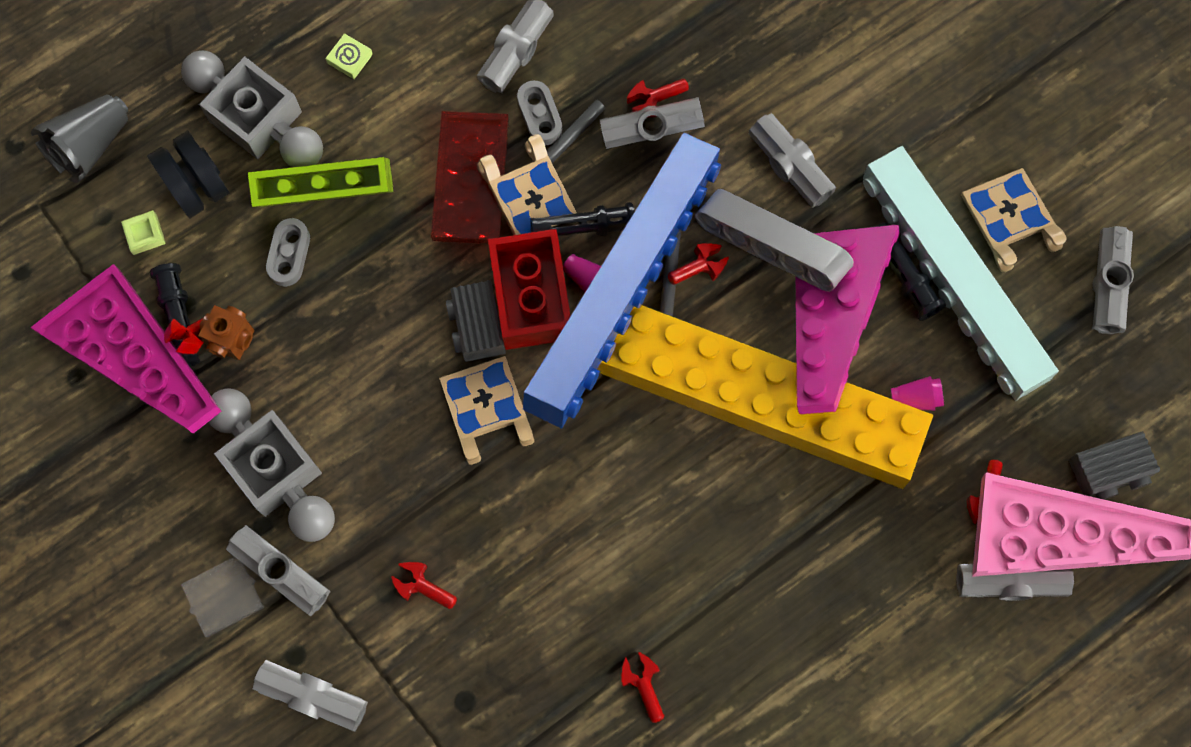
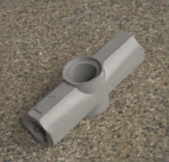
M528 0L513 23L505 25L498 34L494 44V51L477 74L478 80L487 89L495 93H502L520 65L525 66L531 60L537 47V40L554 16L553 10L544 1Z
M699 97L657 107L647 106L639 111L600 119L606 149L644 140L656 141L666 135L705 127ZM650 115L658 116L662 120L661 126L655 131H649L643 127L644 119Z
M772 113L761 117L749 129V135L770 158V165L776 175L782 181L790 182L812 208L821 205L835 192V185L815 164V158L807 144L801 139H794Z
M1113 226L1103 228L1100 231L1097 275L1092 283L1095 292L1093 329L1099 333L1114 334L1123 333L1126 330L1129 285L1134 278L1133 270L1130 267L1133 232L1129 231L1127 227ZM1107 275L1114 276L1118 280L1119 285L1110 283Z
M247 525L238 530L229 540L226 550L309 616H312L325 603L330 590ZM284 562L286 565L284 575L278 579H272L270 575L272 567L276 563Z
M973 564L958 565L956 576L959 597H999L1000 600L1005 601L1028 600L1038 596L1072 595L1074 576L1071 569L972 577Z
M265 660L259 668L252 688L260 694L287 703L291 709L315 719L321 717L354 732L360 725L368 704L367 701L362 700L360 697L333 688L331 683L304 672L301 675L268 660Z

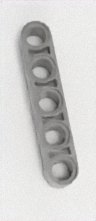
M717 189L695 214L697 222L707 232L824 291L831 292L854 264L851 255L842 247L723 189Z

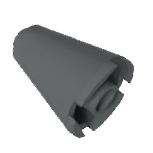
M106 94L38 124L32 129L31 134L32 136L38 134L40 140L35 144L46 160L60 174L67 170L72 174L68 180L78 183L85 178L128 122L127 113L129 110L119 97H112Z

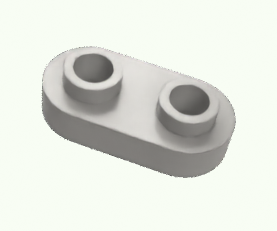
M528 81L519 88L517 93L520 111L530 136L539 134L545 145H551L562 134L561 118L549 88L540 81ZM534 98L540 100L536 105L530 104L529 101ZM549 127L551 131L549 133H542L540 129Z
M295 218L285 219L276 226L266 263V271L275 284L284 287L295 284L301 278L310 243V233L302 221ZM293 235H298V236H299V238H298V240H297L296 242H294V243H289V242H288V239H289L291 236H293ZM286 266L291 267V271L288 274H280L282 268Z

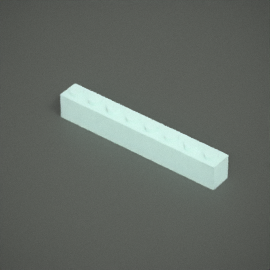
M900 146L868 164L863 176V184L866 191L871 197H876L880 202L882 213L888 223L899 225L900 237L904 247L909 252H914L920 261L919 266L922 273L934 281L939 289L940 299H943L946 307L952 308L959 318L958 324L962 332L968 337L971 336L975 341L982 361L988 366L991 365L998 375L997 381L1001 389L1006 394H1011L1016 401L1050 381L1059 370L904 147Z

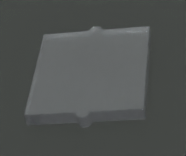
M236 557L181 584L191 605L189 612L196 616L206 638L264 608L253 586L255 580L249 577L244 564Z

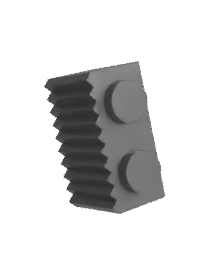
M487 280L485 282L451 288L452 300H447L446 306L449 320H456L458 332L452 333L456 353L462 352L465 362L506 354L492 282Z
M1143 431L1076 453L1068 460L1082 494L1091 497L1096 496V498L1104 500L1118 495L1117 489L1129 485L1131 491L1145 487L1152 483L1150 477L1160 472V467L1157 465V460L1154 458V453L1151 451Z

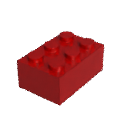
M557 229L488 239L505 350L554 343L571 316Z

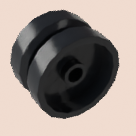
M187 130L173 139V146L182 160L176 163L169 151L163 147L156 149L148 154L147 157L187 217L191 219L204 210V203L196 193V189L201 187L209 200L215 203L230 193L219 177L220 171L203 147H199Z

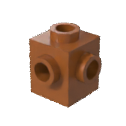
M214 305L210 314L207 313L203 317L199 326L200 333L198 336L207 345L205 349L220 358H225L227 355L240 360L244 351L249 347L255 331L247 321V315L232 306H227L225 310Z

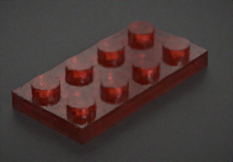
M442 111L431 230L432 241L488 244V239L501 237L502 211L488 183L480 174L477 164L482 157L492 155L497 163L500 175H505L509 129L508 114Z

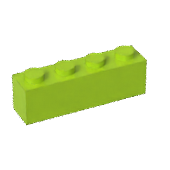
M385 157L248 172L252 207H268L393 192L390 159Z

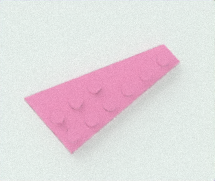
M985 473L981 478L972 577L1191 559V519L991 473Z

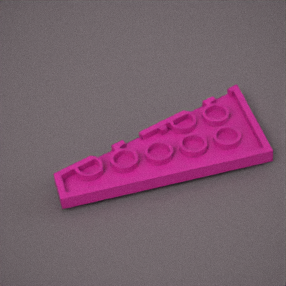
M899 225L814 233L845 249L853 258L854 264L831 292L821 290L795 276L797 408L799 414L836 412L849 376L848 370L853 356H856L859 348L860 336L863 329L865 330L880 290L885 267H888L892 247L899 237Z
M114 264L31 326L38 334L191 433H195L222 412L182 355L176 352L177 348L172 341L165 343L164 330L121 270Z

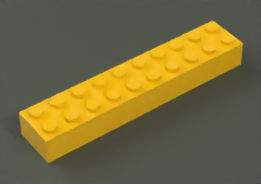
M643 305L639 309L636 307L632 309L629 314L632 316V320L624 335L618 333L613 341L616 343V347L607 363L602 361L597 368L600 374L901 489H904L911 480L933 418V414L848 382L845 384L836 412L799 414L797 408V363Z

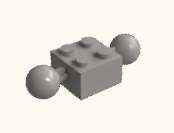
M199 50L185 58L181 67V74L185 84L195 92L209 93L199 104L208 121L257 160L277 141L280 144V154L285 163L290 167L316 165L320 161L323 154V143L320 136L308 127H290L291 123L302 113L295 95L244 56L225 76L222 61L212 52Z
M231 388L215 392L211 397L222 412L211 419L209 424L219 432L232 433L235 436L233 440L214 453L221 464L262 515L266 517L285 502L290 508L288 515L289 527L296 537L307 542H315L325 538L334 526V511L326 500L318 496H307L302 489L322 474L317 465L273 410L252 424L250 422L251 404L242 392Z

